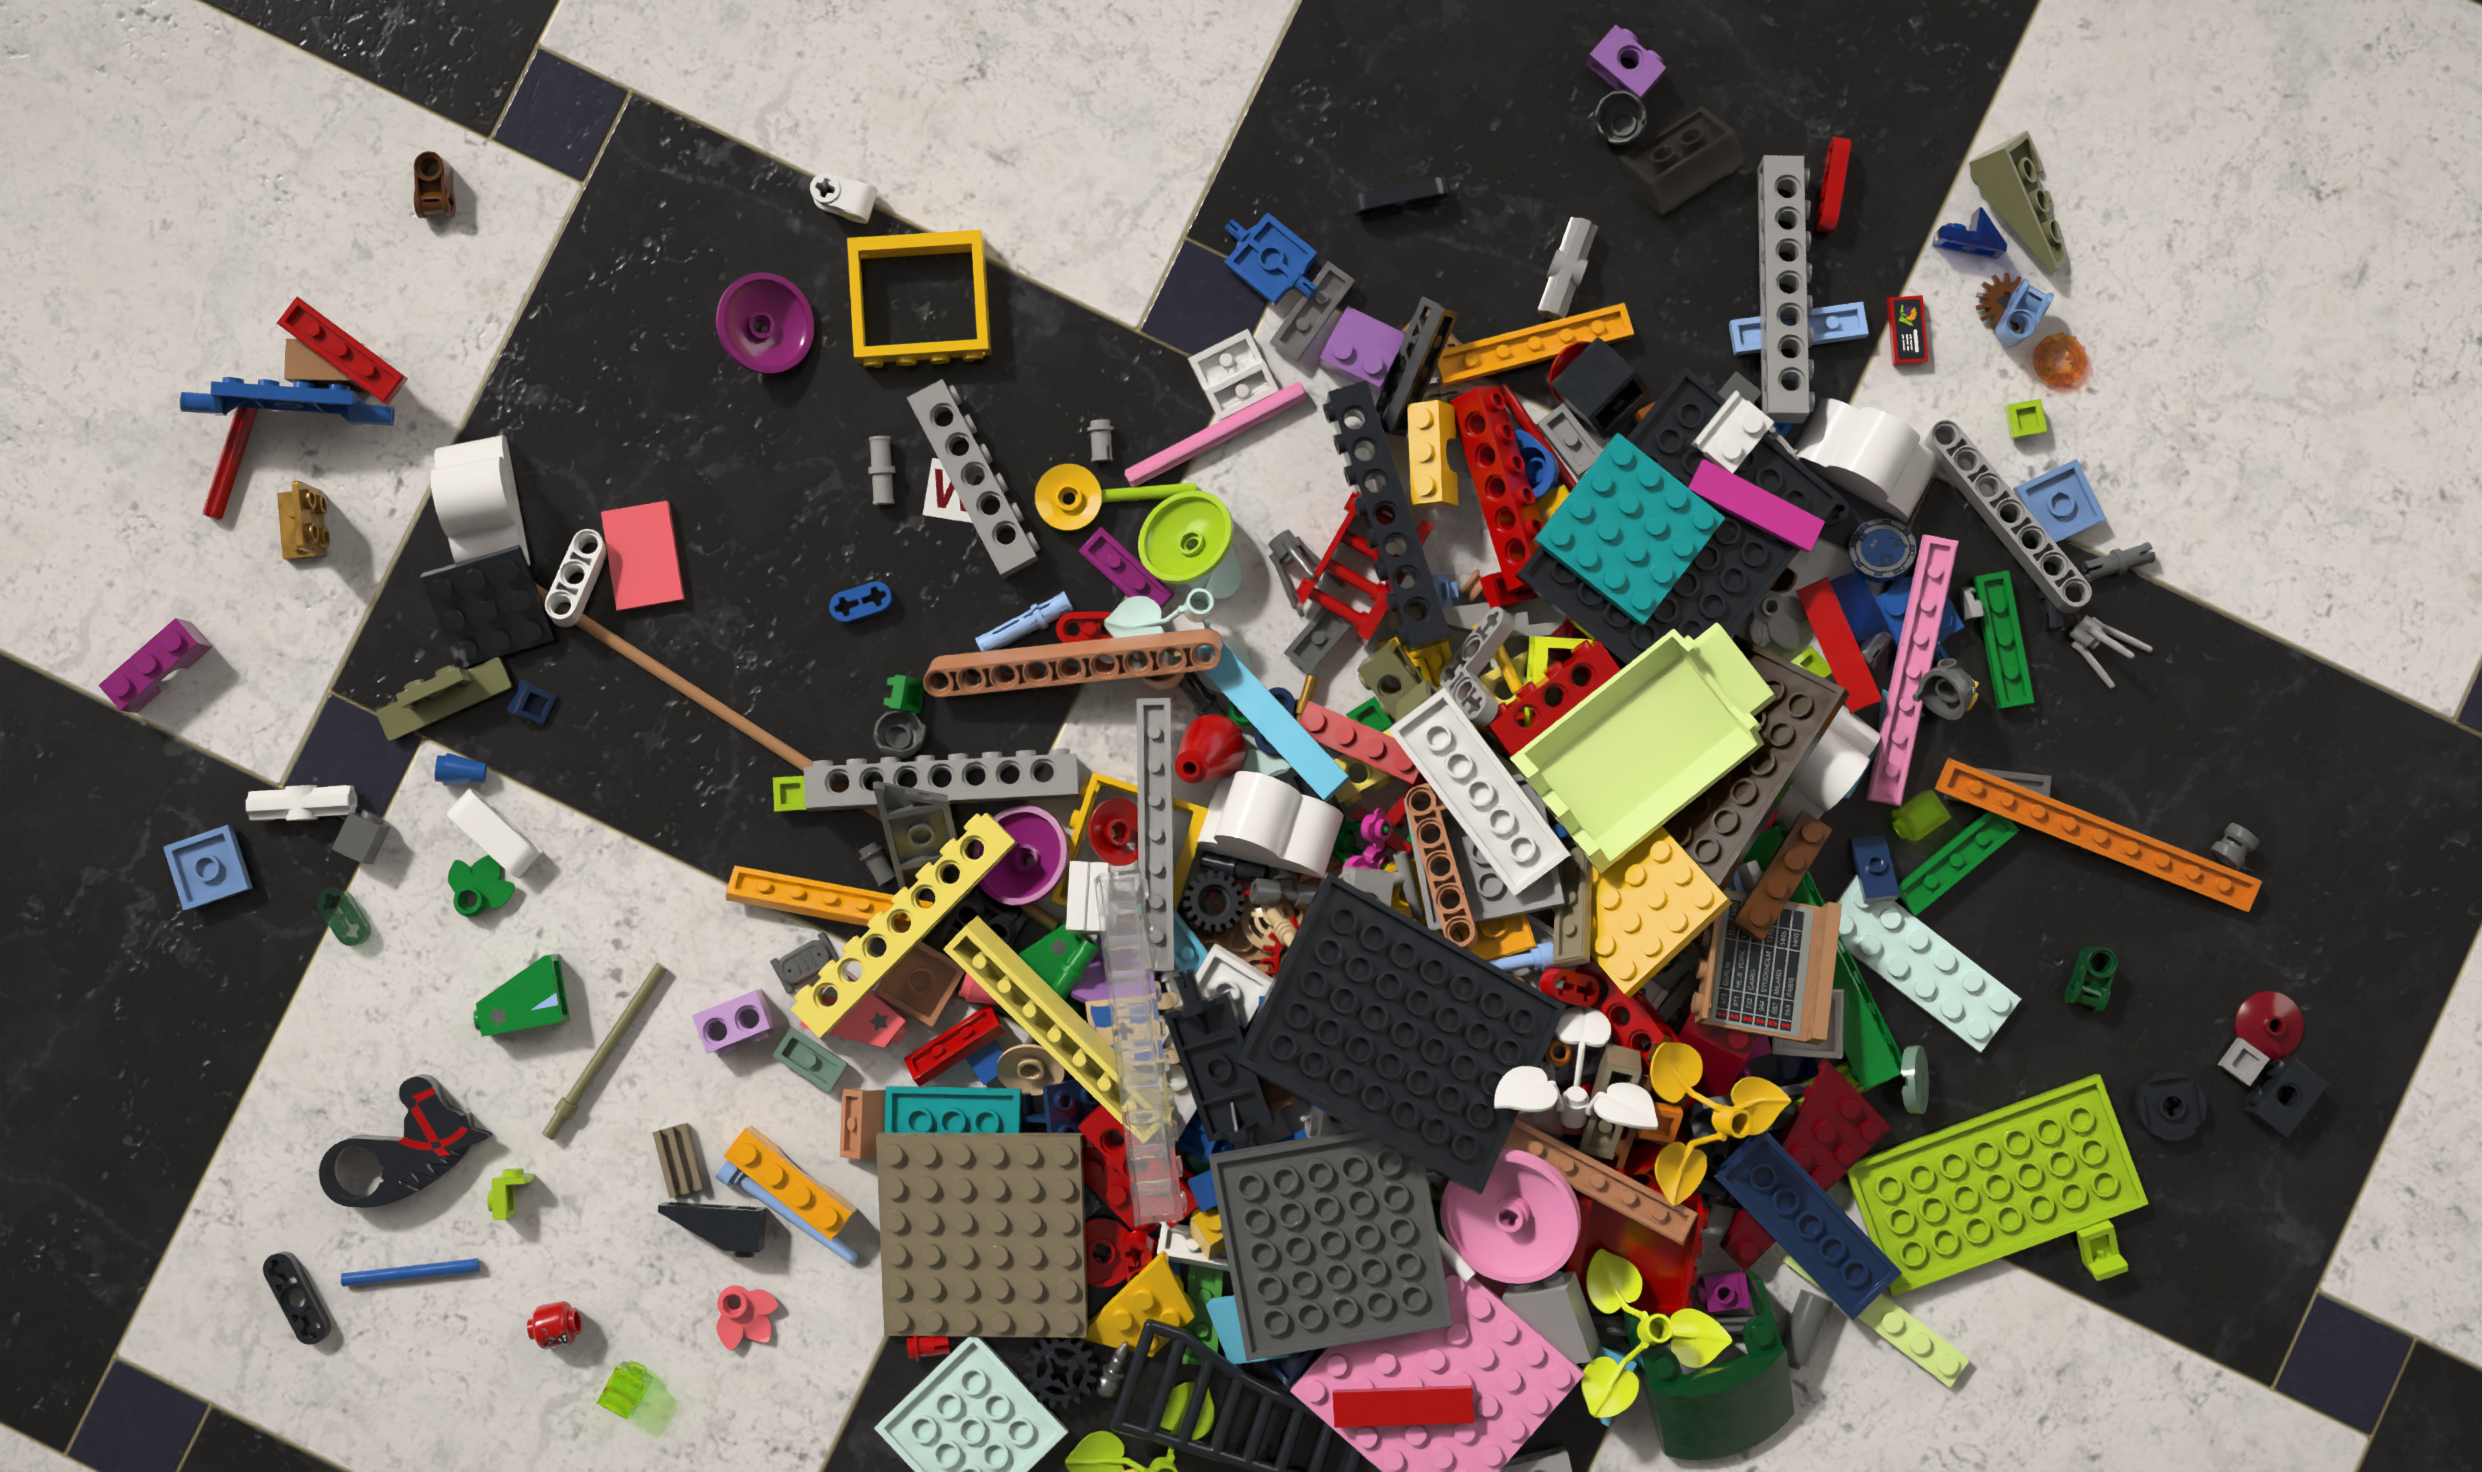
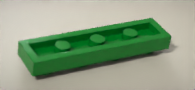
M2009 571L1975 576L1972 579L1974 589L1976 590V599L1981 601L1984 611L1980 620L1997 709L2034 703Z
M1987 810L1898 883L1897 886L1900 894L1898 899L1913 916H1917L2020 830L2009 818Z

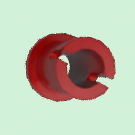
M913 1335V1338H907L909 1359L915 1358L916 1362H918L921 1357L949 1355V1336L918 1337Z

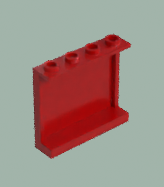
M1575 1189L1574 1193L1581 1215L1580 1234L1575 1248L1569 1259L1562 1266L1561 1272L1575 1271L1587 1306L1595 1307L1587 1294V1269L1595 1252L1599 1249H1604L1631 1262L1641 1275V1294L1636 1301L1627 1303L1630 1307L1641 1312L1646 1311L1647 1313L1672 1315L1682 1309H1691L1692 1296L1689 1295L1690 1287H1695L1697 1282V1267L1694 1266L1695 1259L1701 1258L1703 1250V1239L1700 1237L1701 1229H1706L1708 1225V1208H1703L1701 1194L1692 1193L1686 1200L1680 1203L1698 1213L1684 1244L1681 1245ZM1652 1189V1190H1654V1191H1656V1192H1658V1193L1664 1195L1663 1192H1662V1190H1660V1189Z

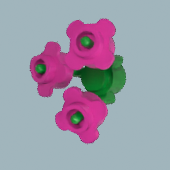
M1377 808L1374 814L1365 816L1362 823L1344 820L1341 823L1331 854L1344 866L1384 869L1389 860V857L1385 855L1388 845L1384 843V840H1387L1392 832V822L1386 819L1385 811ZM1351 830L1361 831L1364 840L1373 842V844H1370L1365 851L1356 847V836L1353 835ZM1351 852L1357 856L1348 859L1344 853L1348 854Z

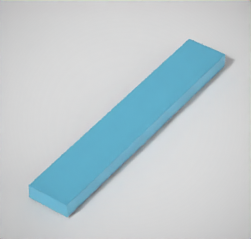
M1223 642L1222 654L1218 665L1213 669L1204 670V672L1313 790L1327 802L1351 778ZM1206 645L1200 649L1205 653L1214 652L1212 647Z

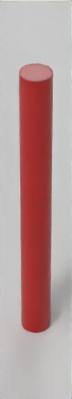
M1502 384L1499 388L1505 399V405L1523 431L1532 435L1555 456L1560 469L1558 481L1561 485H1565L1570 493L1576 486V481L1508 384Z

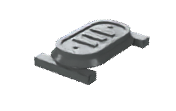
M824 932L817 935L820 940H812L784 955L780 961L777 958L770 961L787 994L794 990L791 985H799L818 975L819 971L832 959L836 963L839 961Z

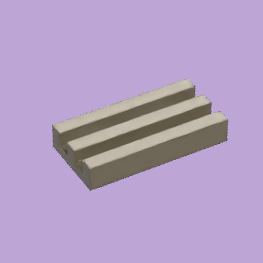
M688 1122L652 1132L669 1198L704 1189ZM677 1132H681L694 1182L692 1185L688 1184L675 1134ZM666 1135L668 1136L681 1188H677L664 1139Z

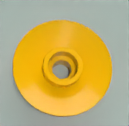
M1061 464L1051 468L1041 477L1035 490V504L1040 516L1052 527L1064 531L1077 530L1088 525L1097 516L1102 503V492L1096 477L1086 468L1076 464ZM1068 493L1076 497L1075 502L1071 505L1063 502V497Z

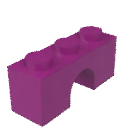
M175 618L98 686L120 711L138 713L162 692L157 686L162 679L177 669H188L213 646L192 622Z

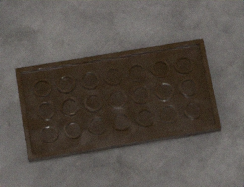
M1734 635L1732 641L1777 698L1754 716L1761 726L1758 733L1764 745L1662 825L1722 892L1850 695L1845 688L1737 635Z

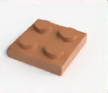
M920 941L881 980L874 994L929 1026L934 1027L966 971L952 958Z

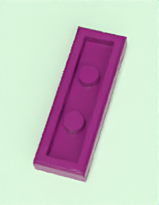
M1102 527L1078 551L1128 598L1134 596L1149 597L1162 610L1175 596L1174 592L1154 577L1142 563Z

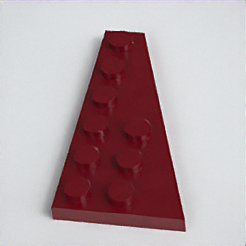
M1823 1057L1817 1067L1820 1070L1812 1085H1807L1802 1094L1804 1097L1797 1113L1790 1116L1777 1142L1827 1192L1891 1127L1835 1067ZM1743 1208L1738 1210L1719 1246L1744 1271H1747L1776 1240Z

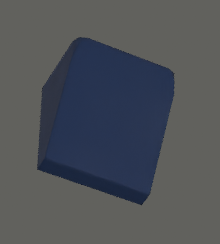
M521 680L507 710L512 714L544 726L557 695Z

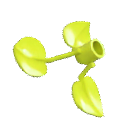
M1604 1249L1597 1250L1593 1255L1586 1273V1289L1592 1304L1605 1314L1614 1313L1622 1307L1625 1312L1641 1320L1637 1327V1334L1641 1343L1622 1359L1619 1365L1610 1357H1599L1589 1362L1583 1370L1585 1375L1581 1378V1388L1588 1410L1593 1417L1607 1418L1617 1415L1633 1403L1639 1390V1380L1633 1372L1624 1368L1639 1353L1648 1348L1649 1345H1656L1670 1338V1350L1677 1356L1679 1363L1688 1368H1699L1710 1363L1723 1349L1731 1344L1732 1338L1717 1321L1701 1311L1682 1309L1673 1313L1669 1319L1663 1314L1649 1316L1646 1311L1641 1312L1630 1307L1627 1303L1636 1301L1642 1291V1278L1637 1268L1625 1258L1611 1254Z

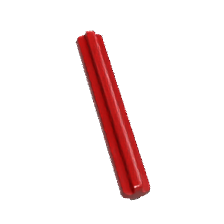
M236 408L202 511L203 515L221 520L224 516L258 409Z

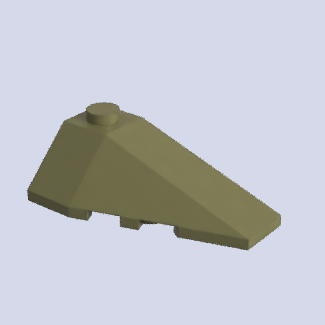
M2028 130L1983 152L1970 161L1971 179L1975 185L1979 186L1984 197L2051 273L2058 271L2069 260L2059 224L2054 218L2049 216V202L2052 199L2050 192L2047 190L2043 191L2038 174L2044 172Z

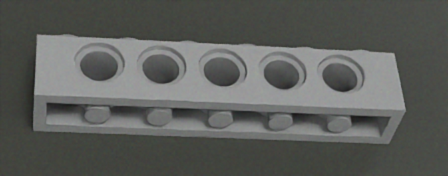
M943 379L907 397L1002 578L1004 579L1038 561L1035 552L1040 550L1032 532L1030 531L1025 534L1019 522L1025 519L1016 502L1009 505L1003 493L1009 491L1000 473L993 475L988 465L993 462V459L985 444L977 445L973 434L978 431L969 414L964 417L961 415L957 405L963 402L954 385L947 388ZM943 412H950L953 414L952 423L946 427L938 426L936 423L937 417ZM958 441L969 443V449L963 456L952 454V447ZM974 470H981L985 474L983 482L976 486L968 484V475ZM990 499L1000 502V509L994 515L983 513V505ZM1007 528L1013 529L1016 532L1015 540L1007 545L1001 544L998 541L999 533Z

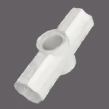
M316 785L287 786L285 790L248 792L246 799V812L249 815V820L252 821L286 819V821L318 820V817L348 815L349 812L355 813L357 807V795L354 786L347 785L319 788Z

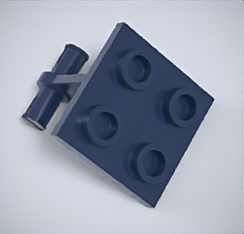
M1076 1079L1042 1086L1045 1113L1032 1112L1031 1093H1022V1133H1035L1033 1122L1046 1123L1047 1133H1081L1078 1126L1101 1103ZM1083 1138V1148L1089 1147L1090 1145Z

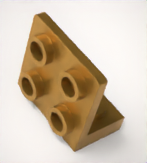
M292 481V491L277 493L282 558L288 561L326 557V547L330 546V534L324 525V514L327 513L326 497L317 488L301 481Z

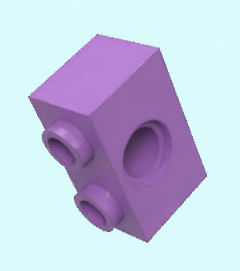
M1617 25L1610 30L1590 53L1586 65L1616 91H1627L1637 96L1640 100L1661 79L1666 69L1662 58L1652 50H1645L1638 44L1637 37L1631 31L1625 28L1622 30ZM1629 58L1634 61L1636 67L1626 69L1621 65L1620 60Z

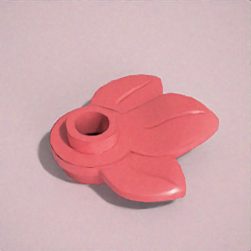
M739 1285L725 1288L720 1293L717 1301L721 1316L716 1325L717 1334L723 1345L732 1351L739 1344L743 1336L757 1342H769L772 1325L767 1314L773 1312L779 1306L776 1299L769 1292L762 1289L748 1291ZM736 1296L741 1300L739 1308L731 1306V1297Z

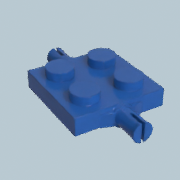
M1267 213L1257 225L1248 230H1245L1234 219L1229 221L1230 225L1227 223L1224 230L1236 238L1238 242L1235 250L1224 261L1225 266L1271 304L1276 306L1295 287L1309 299L1313 297V293H1317L1318 287L1307 280L1305 274L1319 257L1318 252L1272 215Z
M1904 576L1896 581L1895 579L1891 580L1893 585L1885 593L1870 600L1885 629L1894 638L1893 643L1897 651L1914 576L1906 578ZM1948 595L1945 601L1933 657L1936 664L1943 659H1949L1941 643L1950 634L1964 628Z

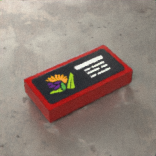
M1923 295L1889 297L1887 299L1892 366L1928 362Z

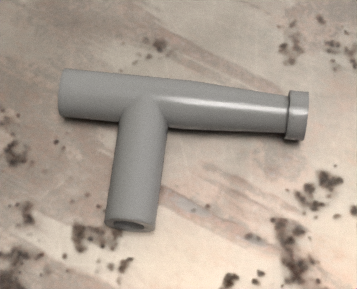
M1400 851L1393 854L1397 867V872H1393L1395 874L1393 887L1402 884L1411 910L1412 919H1419L1424 916V911L1420 906L1406 851Z

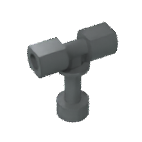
M1279 868V875L1273 877V880L1257 878L1251 884L1250 900L1253 904L1275 906L1279 901L1291 902L1293 909L1307 911L1318 886L1300 884V878L1293 875V871Z

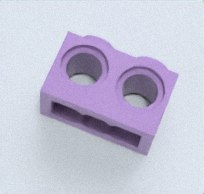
M762 989L752 991L692 1015L706 1053L717 1051L718 1056L737 1050L736 1043L748 1038L750 1044L769 1037L767 1030L776 1027ZM749 1008L754 1009L759 1015V1022L754 1028L749 1027L744 1021V1014ZM717 1021L723 1022L727 1027V1035L723 1040L717 1039L712 1032L713 1025Z

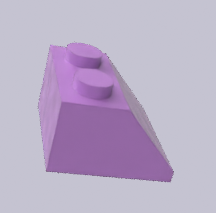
M1347 306L1320 356L1319 367L1354 384L1367 380L1370 391L1379 395L1405 335L1401 331Z

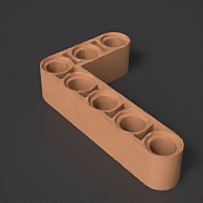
M1429 783L1421 784L1410 789L1405 798L1410 822L1444 936L1458 944L1459 947L1470 951L1476 945L1478 935L1443 820L1444 817L1450 816L1452 813ZM1421 797L1431 800L1429 808L1425 811H1417L1413 807L1415 801ZM1435 829L1440 831L1441 835L1437 842L1428 844L1423 841V836L1428 830ZM1448 862L1450 870L1446 875L1436 876L1433 874L1432 870L1436 863ZM1449 894L1458 895L1460 897L1459 905L1454 909L1444 908L1442 901L1445 896ZM1467 927L1470 930L1467 940L1456 942L1452 939V933L1456 928Z

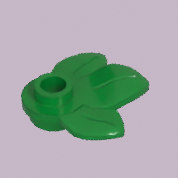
M490 855L480 858L471 867L461 860H455L449 870L448 883L455 892L453 899L454 907L462 916L477 917L486 908H500L508 902L515 891L514 883L500 880L501 866ZM471 894L477 898V903L473 907L467 904V898Z

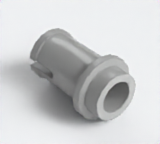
M1110 420L1090 421V427L1087 428V432H1091L1092 462L1113 461L1111 431H1114V427L1110 426Z

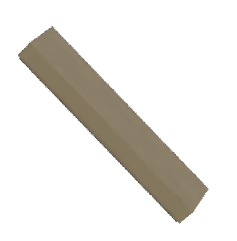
M1572 837L1560 839L1569 851L1570 856L1557 864L1565 900V906L1555 907L1553 964L1557 968L1590 963L1592 863L1576 846Z

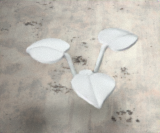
M1575 1006L1565 1009L1554 1033L1564 1043L1579 1044L1574 1086L1568 1088L1562 1094V1098L1556 1082L1547 1081L1546 1073L1542 1069L1531 1066H1521L1510 1070L1500 1080L1496 1089L1495 1109L1511 1108L1525 1112H1543L1551 1109L1557 1103L1556 1110L1560 1112L1559 1120L1568 1128L1584 1126L1587 1121V1115L1591 1116L1594 1109L1598 1116L1608 1122L1638 1129L1657 1130L1658 1122L1652 1098L1642 1087L1631 1083H1615L1608 1087L1607 1094L1598 1092L1591 1102L1587 1092L1580 1087L1585 1045L1602 1047L1609 1041L1611 1035L1609 1020L1599 1010L1591 1007Z

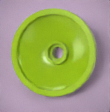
M1185 491L1165 499L1152 510L1141 528L1138 551L1143 565L1154 577L1166 583L1185 584L1203 578L1223 561L1230 549L1234 534L1232 516L1219 498L1204 491Z

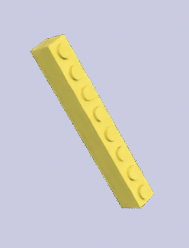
M978 916L969 922L943 949L1142 1145L1167 1121L1174 1108Z

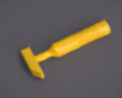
M1478 623L1472 626V630L1475 629ZM1502 644L1493 656L1513 694L1523 685Z

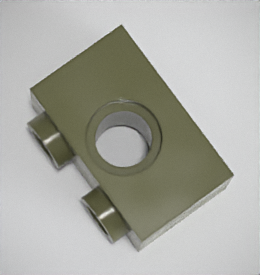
M1392 639L1362 660L1357 669L1362 685L1369 691L1373 690L1379 698V705L1388 717L1393 716L1396 722V703L1425 679L1395 639ZM1394 677L1398 679L1401 687H1390L1386 683L1385 678Z

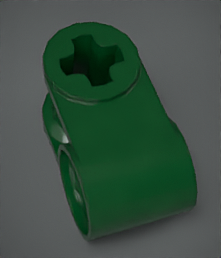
M2088 946L2080 951L2072 978L2066 989V1004L2074 1005L2077 1003L2092 1008L2093 1012L2101 1014L2104 1011L2109 1000L2110 988L2118 965L2117 957L2111 950L2097 946ZM2100 953L2103 957V965L2099 970L2095 971L2092 968L2091 961L2093 956ZM2083 992L2092 994V997L2083 995Z

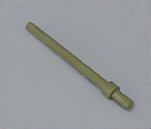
M660 963L655 964L566 1098L561 1097L554 1108L555 1114L542 1132L546 1138L554 1140L566 1120L573 1118L579 1109L577 1104L668 971L666 967Z

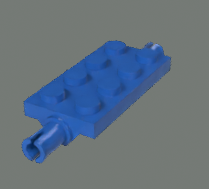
M223 377L222 382L211 381L210 394L181 392L180 409L182 412L206 413L216 416H227V413L235 408L339 414L352 425L393 426L395 421V409L393 406L365 404L354 391H350L349 386L340 384H329L328 389L315 388V384L308 382H293V387L279 386L280 382L275 380L259 379L258 384H245L244 379Z

